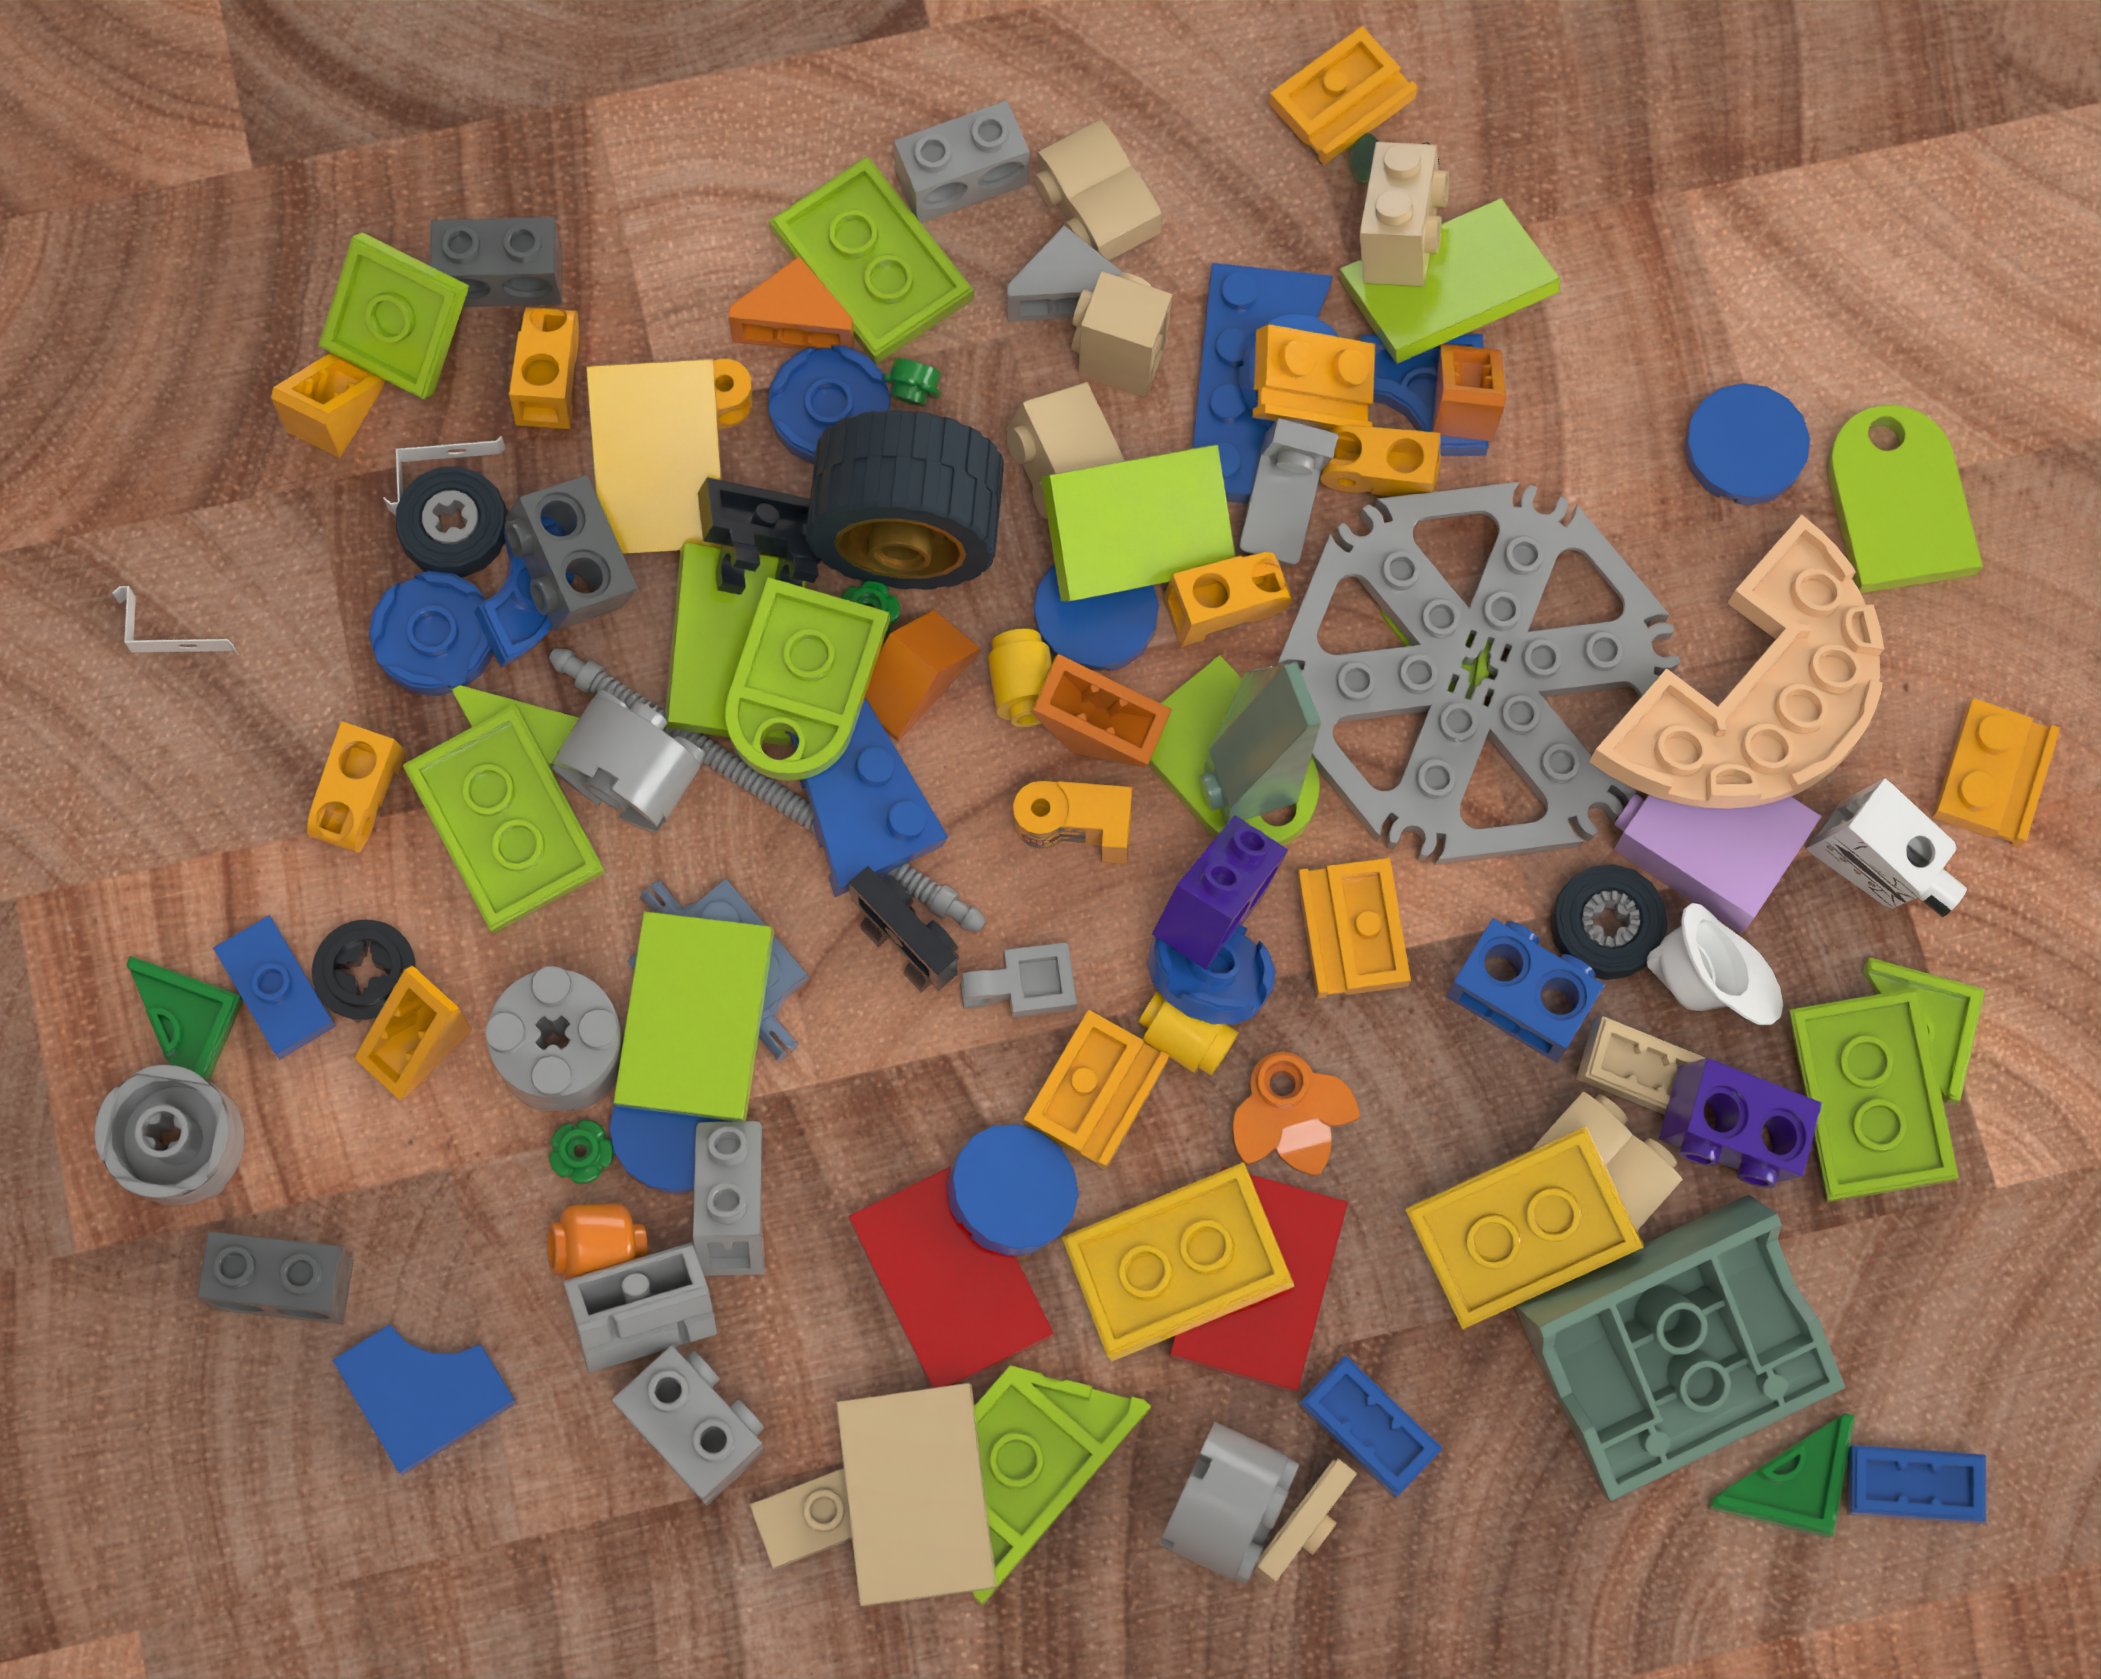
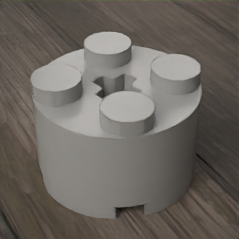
M599 690L561 745L552 764H554L553 770L560 778L599 806L603 801L609 806L620 810L621 813L618 818L644 831L657 833L700 770L707 755L690 741L679 736H675L673 739L666 734L663 729L668 723L667 720L652 708L638 701H635L632 707L629 708L617 697L604 690Z
M548 966L520 978L510 985L499 997L491 1011L485 1034L491 1059L504 1083L516 1098L529 1107L540 1111H576L594 1105L608 1094L617 1082L624 1034L614 1006L600 986L579 973L556 966ZM552 1034L558 1036L565 1034L569 1043L566 1047L560 1049L554 1044L547 1046L545 1041Z
M174 1065L147 1067L136 1072V1075L126 1080L119 1087L116 1086L101 1104L95 1124L96 1149L112 1177L125 1189L163 1205H190L219 1195L237 1170L244 1151V1125L237 1104L222 1089L199 1074ZM175 1127L181 1129V1136L178 1141L171 1142L169 1146L160 1143L162 1132H173Z
M1214 1422L1159 1546L1232 1581L1235 1579L1243 1584H1247L1269 1530L1273 1528L1282 1509L1299 1463L1288 1459L1289 1456L1220 1423Z

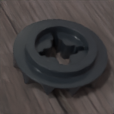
M364 919L343 924L326 936L315 953L312 964V979L315 990L322 1002L334 1014L349 1018L357 1023L362 1020L377 1018L403 971L412 965L416 968L414 952L406 938L397 929L384 922ZM368 947H370V953L376 968L384 970L386 974L390 975L382 974L381 977L370 978L368 987L364 988L363 995H361L355 976L339 969L349 970L350 967H360L363 963V958L367 957Z

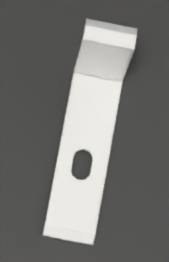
M502 436L496 441L396 449L398 502L391 503L384 497L387 509L396 516V507L403 494L402 462L501 454L506 449ZM453 449H466L464 452H448Z
M119 586L112 592L119 604L127 599L124 642L131 653L233 651L239 655L234 645L228 639L134 641L136 596L129 586ZM193 644L197 645V647H181L179 645Z

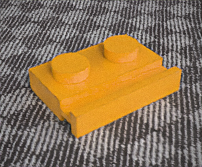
M1361 26L1270 92L1269 105L1306 146L1310 145L1318 153V160L1323 165H1326L1416 99L1418 86L1413 81L1409 83L1400 73L1401 68L1367 30Z
M1270 324L1256 329L1254 390L1258 391V407L1253 408V418L1276 421L1280 418L1328 431L1333 427L1342 425L1372 427V422L1368 421V406L1373 404L1375 344Z
M1972 698L1966 706L1932 818L1992 839L1994 836L2011 841L2012 846L2020 848L2028 838L2060 727L2054 725L2046 727L2032 722L2033 718Z
M1390 858L1329 865L1326 869L1308 871V868L1299 869L1297 882L1316 999L1326 998L1327 995L1345 993V995L1409 987L1411 977Z
M1088 1009L1025 1116L1024 1125L1030 1129L1042 1132L1053 1142L1078 1156L1082 1155L1096 1163L1097 1167L1106 1171L1168 1064L1170 1055L1164 1051L1160 1052L1145 1044L1143 1039Z

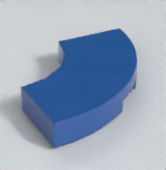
M541 518V523L546 531L555 536H565L564 529L560 523L552 518ZM505 533L503 537L509 556L506 581L497 594L481 603L474 611L501 668L515 662L530 652L553 627L548 615H542L537 610L530 592V574L523 558L515 557L510 550ZM566 574V579L570 586L574 580V574Z

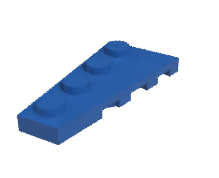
M1212 263L1192 448L1218 445L1227 502L1248 504L1264 436L1269 430L1257 418H1253V413L1246 405L1239 384V367L1244 365L1246 350L1243 352L1242 350L1246 340L1261 324L1280 316L1298 313L1318 318L1331 288L1332 275Z
M865 698L851 741L843 755L835 764L822 773L800 780L802 789L806 788L815 819L812 824L819 847L824 848L831 873L828 878L834 898L850 891L849 882L867 866L880 877L942 847L948 838L932 808ZM785 730V733L790 735L796 752L799 740L793 733Z

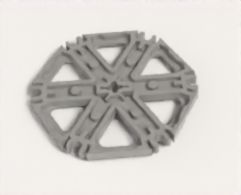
M1520 482L1379 498L1374 507L1369 504L1362 509L1360 517L1368 525L1370 534L1361 537L1351 532L1345 523H1342L1338 526L1335 533L1337 543L1341 548L1335 543L1330 534L1277 663V666L1292 662L1298 663L1321 720L1311 756L1318 771L1376 842L1380 837L1382 825L1387 819L1394 822L1386 838V847L1394 850L1402 833L1411 831L1418 834L1422 840V848L1418 853L1417 860L1425 862L1431 856L1437 839H1441L1443 845L1441 856L1435 865L1580 847L1584 842L1581 838L1586 841L1594 838L1598 833V829L1588 818V810L1591 808L1601 809L1614 822L1623 811L1619 800H1621L1625 808L1636 793V789L1612 778L1589 762L1592 757L1591 754L1543 697L1632 687L1641 698L1660 677L1656 675H1661L1666 669L1672 672L1680 664L1679 656L1660 657L1652 648V642L1670 639L1674 633L1673 625L1658 623L1649 628L1646 626V624L1651 622H1666L1670 614L1578 505L1574 508L1571 522L1566 527L1561 524V521L1568 508L1567 499L1560 497L1553 512L1550 514L1538 513L1532 504L1537 491V487L1530 485L1523 492L1517 507L1513 506L1512 501L1514 492ZM1381 513H1383V515L1385 516L1387 523H1384L1383 516ZM1484 514L1492 518L1496 523L1498 535L1469 607L1416 545L1413 539V529L1419 522L1436 518ZM1565 551H1578L1585 555L1618 594L1623 604L1621 616L1611 622L1528 632L1556 558ZM1347 577H1356L1412 646L1341 655L1325 652L1318 643L1317 633L1337 584ZM1469 634H1473L1475 636L1470 648L1465 646ZM1486 642H1489L1491 647L1487 655L1489 660L1487 670L1490 675L1494 676V680L1484 678L1480 685L1475 687L1469 700L1465 696L1470 685L1468 682L1470 672L1462 668L1461 665L1462 663L1472 665L1479 655L1481 656ZM1506 647L1510 651L1506 661L1503 662L1500 658ZM1450 682L1456 683L1452 692L1447 691ZM1486 696L1491 697L1488 707L1482 705ZM1427 712L1400 783L1396 788L1389 791H1380L1373 788L1333 738V728L1336 723ZM1487 737L1546 807L1545 815L1539 821L1474 829L1462 820L1460 804ZM1569 822H1572L1573 827H1574V830L1576 831V833H1577L1580 837H1578V836L1574 833V831H1573V829L1571 828Z

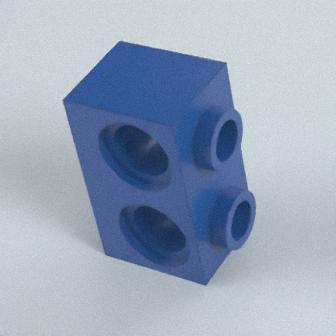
M1492 918L1454 980L1447 998L1553 1062L1558 1063L1605 984L1594 978L1596 975L1595 971L1582 960L1567 954H1563L1560 958L1538 945L1540 942L1539 938L1523 925L1513 921H1507L1504 925ZM1491 957L1505 958L1514 966L1516 978L1510 981L1494 979L1488 974L1484 961ZM1547 990L1562 992L1570 1000L1572 1012L1565 1015H1556L1549 1012L1542 1004L1541 993Z

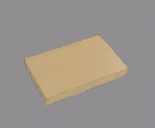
M966 1383L837 1402L860 1606L866 1607L997 1588L972 1385Z

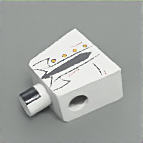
M1885 778L1842 800L1806 847V850L1882 905L1891 909L1918 898L1939 916L1944 917L1956 907L1967 891L1963 884L1943 869L1956 851L1955 842Z

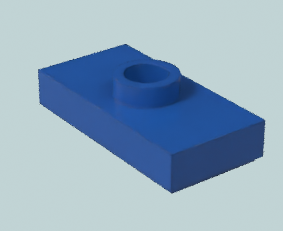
M270 915L213 948L279 1060L336 1027Z
M1346 1355L1298 1405L1395 1499L1443 1449Z
M1852 1445L1849 1447L1847 1458V1515L1969 1524L1985 1523L1986 1454Z

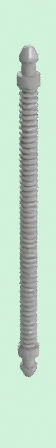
M555 648L551 652L549 659L556 671L561 674L566 673L576 679L575 687L586 694H597L599 690H604L620 699L629 708L632 707L635 701H638L652 708L665 718V710H661L658 705L654 706L652 701L648 702L647 698L641 697L639 693H634V690L628 689L625 684L621 685L619 680L614 681V677L608 676L605 672L606 669L593 660L584 663L576 658L575 653L570 649ZM669 728L663 729L673 739L675 736L682 737L703 750L707 755L703 762L704 765L710 766L712 770H717V773L720 775L724 774L726 779L730 778L732 783H737L739 787H744L745 791H751V795H757L759 800L764 799L765 804L771 803L773 809L777 808L778 812H784L786 817L791 816V820L794 822L798 820L800 826L804 825L806 830L811 829V832L815 834L812 824L815 818L808 800H801L800 795H795L794 791H788L786 786L781 787L780 782H775L773 778H768L755 771L744 761H741L739 756L734 757V753L728 752L726 748H721L718 743L714 744L712 739L708 740L707 736L701 735V733ZM909 864L900 866L880 876L892 875L910 895L913 893L915 899L920 898L921 903L927 902L931 913L942 920L948 915L961 924L960 927L966 931L981 932L987 922L979 908L975 906L971 908L958 900L960 895L958 891L947 884L937 886L936 881L932 880L930 882L928 876L923 877L922 872L916 873V869L914 867L910 868Z

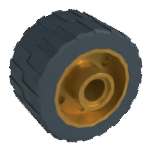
M888 409L887 411L875 412L874 410L862 412L856 416L843 418L837 421L836 425H831L824 430L822 437L817 441L806 527V541L809 543V548L817 558H821L825 565L841 572L847 577L862 581H877L888 587H894V589L930 590L960 585L967 580L971 581L980 576L982 571L984 572L989 569L993 564V558L996 553L1004 472L1002 454L997 451V446L989 438L982 436V433L973 427L963 425L957 420L932 415L928 412Z

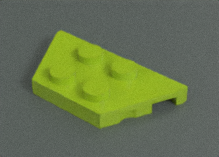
M1010 1365L974 1406L997 1588L1150 1411L1151 1405L1144 1399L1122 1397L1092 1389V1386L1070 1380L1060 1381L1044 1377L1041 1373ZM997 1588L973 1591L972 1594L974 1599L983 1606Z

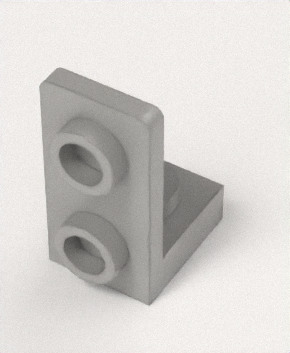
M1280 418L1274 422L1264 436L1238 544L1240 553L1254 555L1272 552L1276 554L1280 564L1295 566L1300 561L1320 473L1333 459L1339 434Z
M737 1121L701 1122L696 1126L693 1240L704 1276L765 1274V1248L761 1222L762 1125L758 1121H746V1123Z

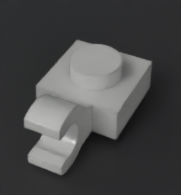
M1068 942L1007 949L1003 953L1004 969L962 973L963 982H960L963 1009L980 1008L1009 1000L1011 1018L1075 1011L1077 1006Z

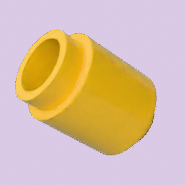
M1023 628L1003 632L992 639V651L987 657L996 713L1000 718L1010 720L1011 724L1017 727L1039 725L1041 722L1031 711L1052 666L1049 646L1042 642L1041 634L1033 629Z
M1159 991L1153 996L1138 1023L1148 1029L1143 1037L1145 1043L1160 1052L1168 1053L1171 1059L1193 1073L1199 1068L1210 1076H1213L1239 1034L1238 1031L1226 1024H1210L1185 1015L1168 1003Z

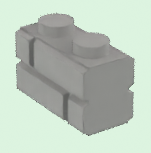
M692 1242L563 1281L572 1321L589 1373L667 1350L671 1345L677 1347L717 1334L710 1293Z

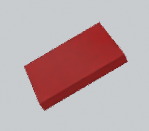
M951 1166L848 1216L931 1388L958 1385L1054 1337V1332L1015 1255L1007 1256L983 1248L971 1238L972 1233L965 1228L962 1221L958 1224L950 1210L946 1186Z
M1222 1166L1221 1171L1226 1170L1228 1168ZM1249 1174L1295 1287L1175 1335L1169 1358L1297 1394L1348 1202Z

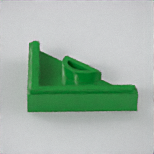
M130 956L126 965L132 974L145 1005L147 1016L169 1065L189 1069L209 1081L244 1000L235 993Z
M1844 1413L1709 1500L1708 1510L1824 1538L1833 1537L1855 1415Z

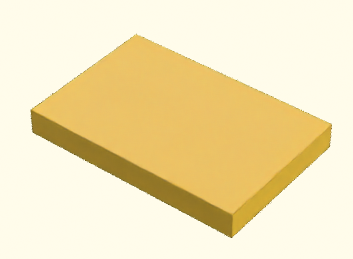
M696 359L587 366L596 495L622 553L680 550L685 542L721 548L720 544L703 541L698 492L707 477L722 480L714 360Z
M1586 1125L1405 1209L1462 1330L1644 1247Z
M1244 1162L1062 1237L1106 1355L1111 1362L1295 1287Z

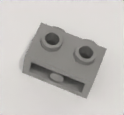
M671 1345L616 1395L612 1401L697 1497L708 1506L766 1452L762 1442L756 1437L765 1427L739 1399L729 1407L718 1396L712 1387L720 1378L694 1350L684 1358Z

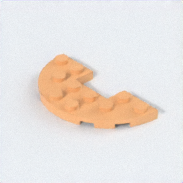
M1801 515L1738 586L1727 603L1775 638L1774 643L1718 707L1666 669L1596 748L1589 762L1612 778L1651 796L1683 805L1722 809L1754 807L1777 802L1804 791L1830 774L1848 756L1867 729L1877 708L1883 682H1879L1880 654L1884 650L1877 614L1873 604H1865L1859 589L1852 580L1856 571L1839 548L1818 527Z

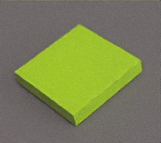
M361 232L352 236L318 346L425 400L434 395L469 285Z

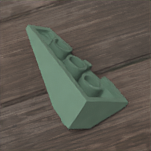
M1297 662L1281 664L1275 667L1269 666L1263 669L1257 668L1245 672L1208 749L1204 768L1205 773L1199 775V784L1210 811L1220 809L1226 825L1234 815L1245 821L1295 804L1299 800L1321 720Z

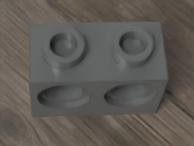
M555 217L431 220L430 266L469 285L463 307L563 304V248Z
M588 475L519 497L505 517L504 529L509 548L515 557L523 558L531 577L530 592L533 602L542 615H548L554 631L621 609L638 589ZM548 517L556 520L563 527L565 536L550 534L543 527L541 518ZM566 574H576L582 577L587 582L590 593L584 594L575 591L567 582Z
M208 1231L197 1298L214 1311L343 1325L354 1260L341 1246Z

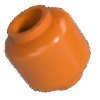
M621 1203L571 1205L566 1207L562 1211L559 1221L550 1223L548 1227L547 1251L551 1274L561 1275L562 1280L565 1281L647 1256V1235L644 1224H633L627 1207Z

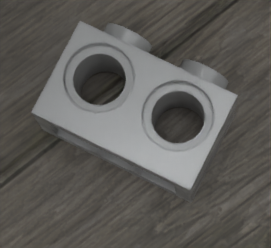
M1007 100L894 140L895 174L912 213L920 223L1029 185L1030 151Z

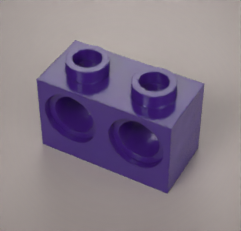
M1234 815L1176 885L1152 935L1206 970L1262 900L1288 849Z
M1704 1058L1678 1066L1659 1140L1680 1147L1679 1155L1690 1162L1706 1166H1717L1719 1162L1737 1169V1178L1745 1183L1763 1188H1774L1777 1182L1803 1177L1822 1102L1712 1059ZM1705 1103H1708L1715 1112L1716 1126L1714 1130L1707 1124L1704 1118ZM1763 1125L1769 1129L1773 1138L1771 1152L1762 1141L1761 1132Z

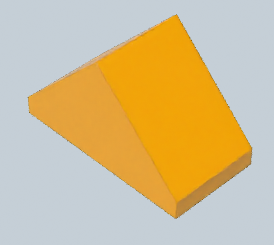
M330 352L273 387L271 400L287 433L341 458L384 388L386 380Z
M412 965L403 971L354 1059L398 1100H402L431 1073L472 1029L460 1008Z

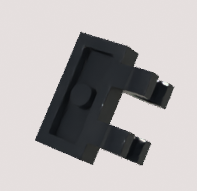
M706 478L698 492L703 541L721 545L716 571L718 591L741 595L746 588L745 570L756 572L760 565L759 552L779 556V564L775 575L776 580L802 587L803 581L815 582L819 576L817 564L821 562V558H817L809 548V543L806 541L810 498Z
M867 866L849 882L851 900L865 916L861 923V930L877 947L889 939L908 959L904 975L921 993L931 984L940 991L958 974L957 961L959 960V955L955 952L958 949L956 943L936 921L931 920L925 925L915 915L916 911L911 906L914 903L912 897L892 875L887 874L881 879Z

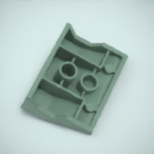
M1749 1194L1645 1243L1644 1247L1640 1250L1515 1306L1538 1364L1606 1498L1610 1502L1846 1388L1819 1318L1796 1287L1780 1247L1778 1237L1782 1223L1778 1213Z

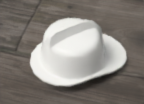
M1689 904L1683 910L1682 925L1668 934L1660 946L1652 950L1647 956L1648 968L1673 993L1679 1003L1688 1010L1706 1011L1730 1007L1742 1017L1758 1025H1772L1781 1017L1783 1008L1781 989L1770 966L1752 945L1719 922L1701 904Z

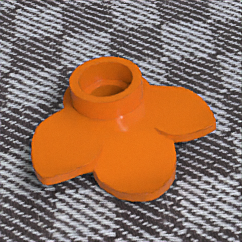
M1274 1052L1263 1057L1252 1071L1250 1078L1251 1095L1237 1108L1234 1114L1232 1126L1234 1144L1239 1157L1247 1165L1262 1160L1275 1150L1278 1156L1294 1170L1306 1175L1318 1176L1326 1166L1331 1153V1127L1347 1125L1358 1120L1360 1117L1359 1108L1351 1089L1338 1077L1313 1073L1307 1062L1296 1054ZM1275 1076H1286L1292 1081L1294 1090L1289 1095L1279 1096L1271 1090L1270 1080Z

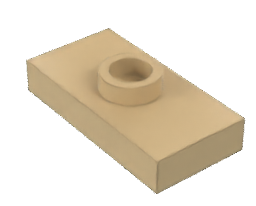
M1601 1016L1593 1019L1576 1080L1665 1115L1678 1066L1698 1061L1705 1057Z
M1340 1459L1337 1461L1333 1460L1257 1560L1253 1574L1272 1587L1302 1547L1313 1555L1337 1524L1326 1514L1357 1473Z
M844 1468L750 1504L773 1570L853 1540Z

